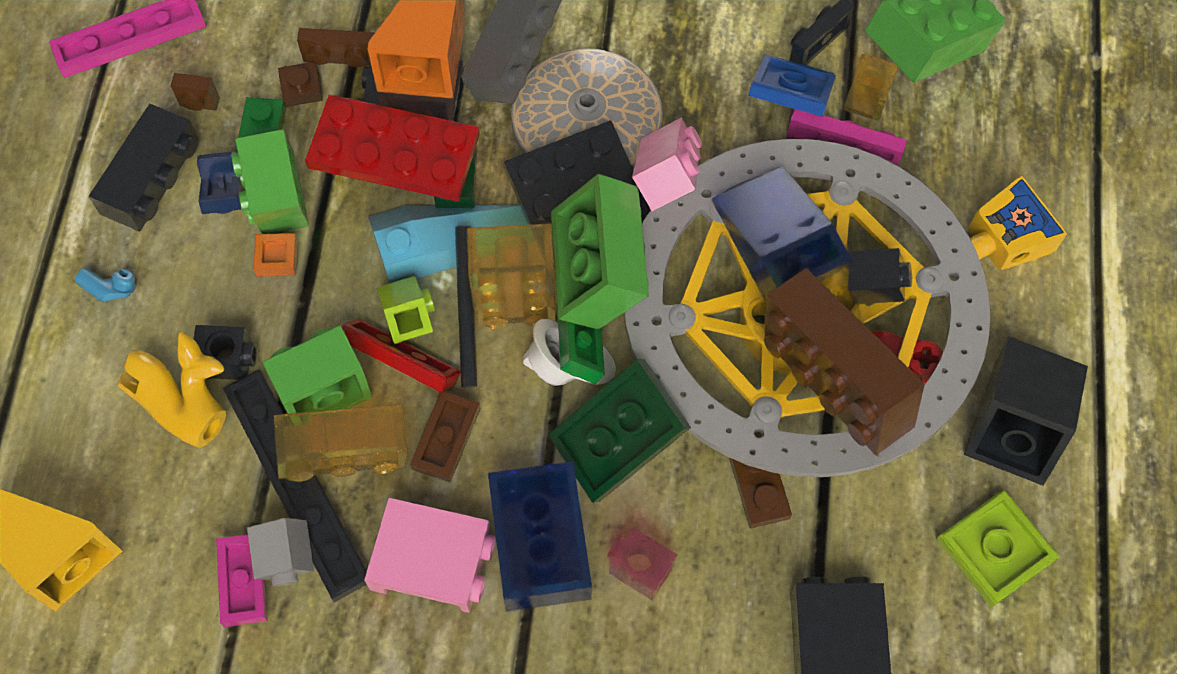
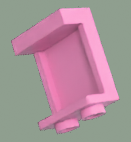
M388 498L364 581L370 591L387 594L388 590H393L457 605L461 611L470 613L472 602L479 603L481 600L485 577L480 576L483 561H491L496 536L490 535L489 520Z

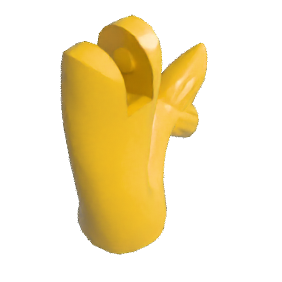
M179 332L178 360L182 367L181 395L172 374L159 359L141 350L135 349L131 351L123 365L126 372L119 376L118 388L140 404L160 426L172 435L198 448L208 445L221 431L226 419V410L211 395L206 386L205 379L222 373L224 371L223 365L216 358L203 355L199 345L193 338L183 332Z

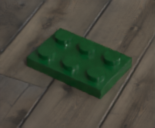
M636 359L550 432L548 436L591 502L596 503L601 502L691 429V426L645 359Z

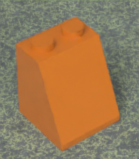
M400 0L368 42L367 49L377 92L454 98L465 27L463 0Z

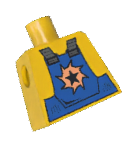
M1023 176L1017 178L976 212L968 227L972 234L970 240L978 254L979 260L988 256L996 268L1000 270H1005L1055 252L1067 235L1066 231Z

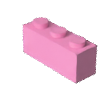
M682 117L644 136L640 140L632 178L652 211L696 188V179L699 173L698 162L701 160L699 148L702 147V142L693 126L687 128Z

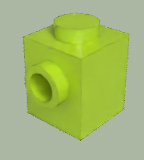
M415 276L376 287L394 344L433 332L428 313L435 311L428 288L420 290Z

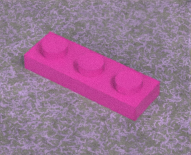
M796 109L793 111L786 139L820 140L858 148L879 156L896 166L900 162L907 140L896 137L890 132H878L861 127L853 121H841L824 115L821 117Z

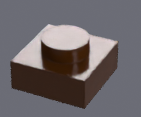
M315 61L278 68L282 97L286 107L323 101Z
M174 73L170 86L179 106L193 111H200L202 109L217 110L220 97L211 77Z

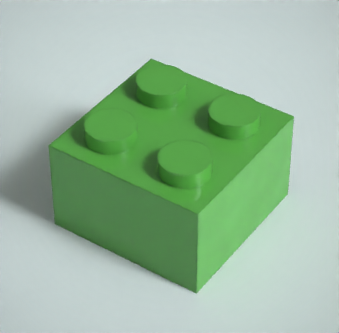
M284 129L236 138L238 152L231 153L235 174L237 177H240L242 186L245 188L244 191H239L242 211L244 215H248L250 225H257L262 234H274L308 227L309 222L295 154Z
M341 325L334 329H322L314 333L308 341L295 347L281 348L273 353L270 359L262 362L297 433L372 398L362 366Z

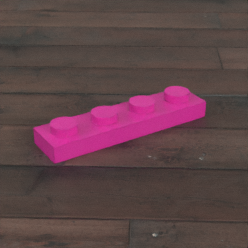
M162 0L50 40L49 44L62 76L66 78L205 28L206 24L196 0Z

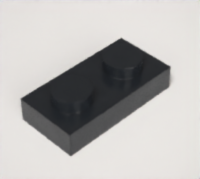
M839 0L833 7L830 5L826 6L817 16L815 23L808 29L805 27L801 28L794 35L790 43L792 50L789 61L807 65L849 27L854 5L848 0Z

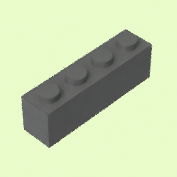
M562 0L497 1L461 76L476 100L507 104L515 103L520 90L526 83V77L531 66L539 55L543 40L553 25L555 14Z

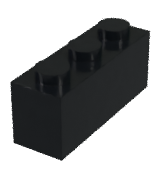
M149 103L88 196L100 215L139 232L142 230L145 223L155 216L159 201L166 190L171 189L176 183L178 172L185 160L191 158L196 151L199 139L191 121Z

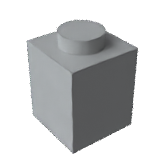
M282 518L247 527L254 579L272 580L273 587L286 586L298 583V575L314 571L306 520Z

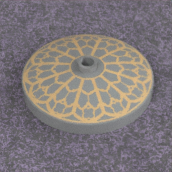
M599 49L569 50L543 60L529 71L524 87L520 90L515 103L512 104V129L516 144L520 152L524 154L611 120L634 170L641 138L662 128V102L658 90L650 77L629 59L616 53Z

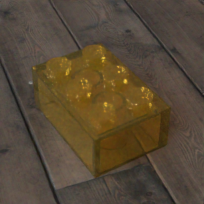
M552 224L467 228L468 275L476 325L501 328L508 323H525L526 325L534 326L540 319L556 321Z

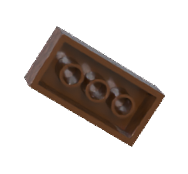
M807 268L766 295L764 336L766 348L772 356L777 359L781 357L791 368L793 376L802 386H809L819 396L821 405L830 415H837L848 426L850 435L859 445H866L875 455H878L915 428L925 384Z

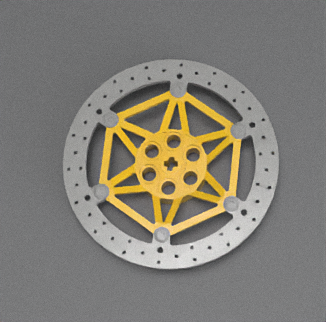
M811 139L764 141L724 152L705 161L698 166L699 173L697 174L695 190L649 212L642 223L649 296L624 312L625 328L631 352L635 360L645 359L691 426L688 432L714 450L748 466L773 473L801 477H829L853 474L890 463L918 448L933 437L952 418L968 396L983 364L989 339L990 303L985 274L969 236L953 212L934 192L902 168L861 149L834 142ZM809 177L829 180L832 183L830 190L825 192L742 204H733L726 196V194L741 187L775 178ZM863 191L875 197L904 218L925 242L937 266L924 268L856 200L858 193ZM702 195H708L709 198H704ZM814 207L824 208L796 251L789 252L783 250L746 219V217ZM701 214L711 223V227L684 297L681 300V304L664 305L663 282L670 256L686 228ZM836 216L833 257L814 252L812 248L833 217ZM850 216L884 249L899 248L904 262L911 263L912 286L905 287V301L914 299L915 304L898 354V358L907 367H909L930 298L946 296L948 302V328L944 349L936 369L924 386L915 428L876 455L877 457L874 456L875 454L866 445H859L852 438L849 431L813 435L784 432L778 429L781 417L825 409L820 403L819 396L787 400V396L797 385L798 381L793 376L791 368L781 357L777 359L772 356L764 344L765 324H760L753 319V316H765L766 295L775 290L767 286V282L774 281L782 285L806 268L815 277L819 278L821 283L863 324L903 303H874L871 306L855 304L848 290L849 270L845 268ZM738 232L769 256V259L758 268L752 266ZM725 235L746 282V288L739 292L698 303L696 299L720 236ZM950 276L956 278V281L951 280ZM740 307L739 324L707 317L708 315ZM656 320L659 321L661 324L654 325L652 322ZM702 330L743 338L749 351L761 362L759 390L744 377ZM686 334L748 401L749 405L752 406L748 418H743L727 409L711 397L695 381L676 353L670 339L671 336ZM773 371L787 375L776 391H773ZM760 432L762 433L763 437L757 438L755 437L754 433Z

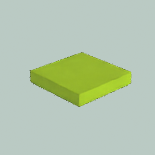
M1004 489L936 539L991 608L1060 557Z

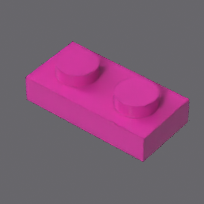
M248 534L217 538L220 624L223 627L268 621L265 580L254 579Z

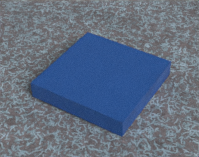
M766 54L752 81L748 96L823 117L836 75Z

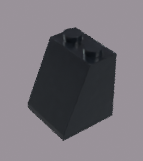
M1008 336L993 366L964 455L1044 486L1076 432L1088 366Z

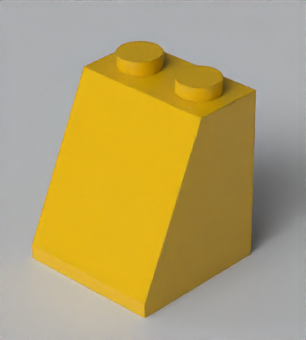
M0 489V564L28 594L56 612L123 552L92 522Z

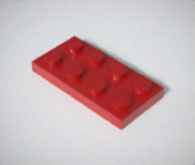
M329 94L305 163L308 169L459 202L480 132L478 126Z

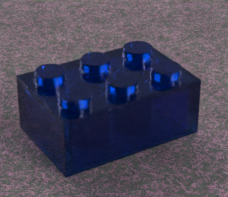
M574 462L488 473L506 612L592 600V582Z

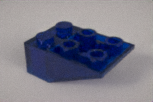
M783 166L711 199L765 302L767 294L806 268L819 281H822L837 274L852 261L831 221Z

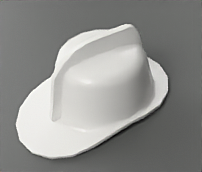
M540 319L537 321L532 331L534 340L523 356V364L534 370L545 382L554 386L564 385L575 379L588 382L560 370L558 323L550 319ZM604 346L605 375L599 380L597 385L610 382L615 377L616 372L614 359Z

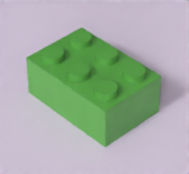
M883 0L865 32L907 77L915 83L984 52L1006 22V19L989 0Z
M597 174L551 211L558 319L599 330L648 297L649 282L646 271L645 244L643 241L638 187Z

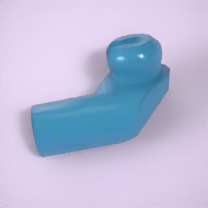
M83 268L75 277V283L101 302L127 298L134 292L136 287L134 274L126 269H120L119 273L114 272L112 278L103 279L91 269Z

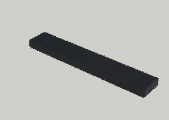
M259 369L224 387L223 390L289 518L307 521L313 564L333 602L367 585L364 581L367 570L261 370Z

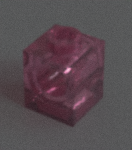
M632 528L626 538L620 535L609 550L607 558L612 560L610 562L609 574L653 601L674 568L677 554L637 529ZM634 554H643L650 560L651 565L647 569L639 571L633 569L627 560Z

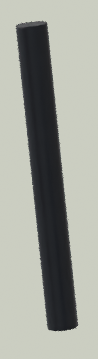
M457 226L455 227L461 388L477 387L471 227Z

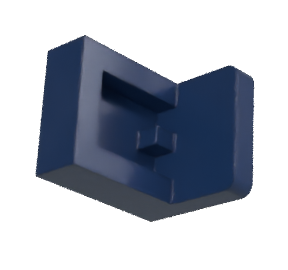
M235 152L206 154L197 157V166L201 177L198 202L202 214H226L231 211L241 210L239 191H243L240 177H237L231 157V153Z

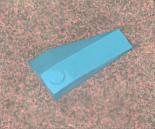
M405 205L368 216L389 283L415 276L417 279L456 267L455 227L457 226L471 227L472 262L536 243L520 205H475V208H435V205Z

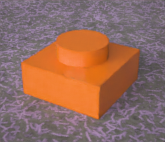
M295 233L255 234L253 271L256 277L296 276L298 240Z

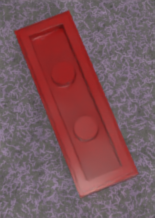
M360 318L341 324L350 345L440 393L456 385L460 376L459 369L405 341L394 344L391 334Z

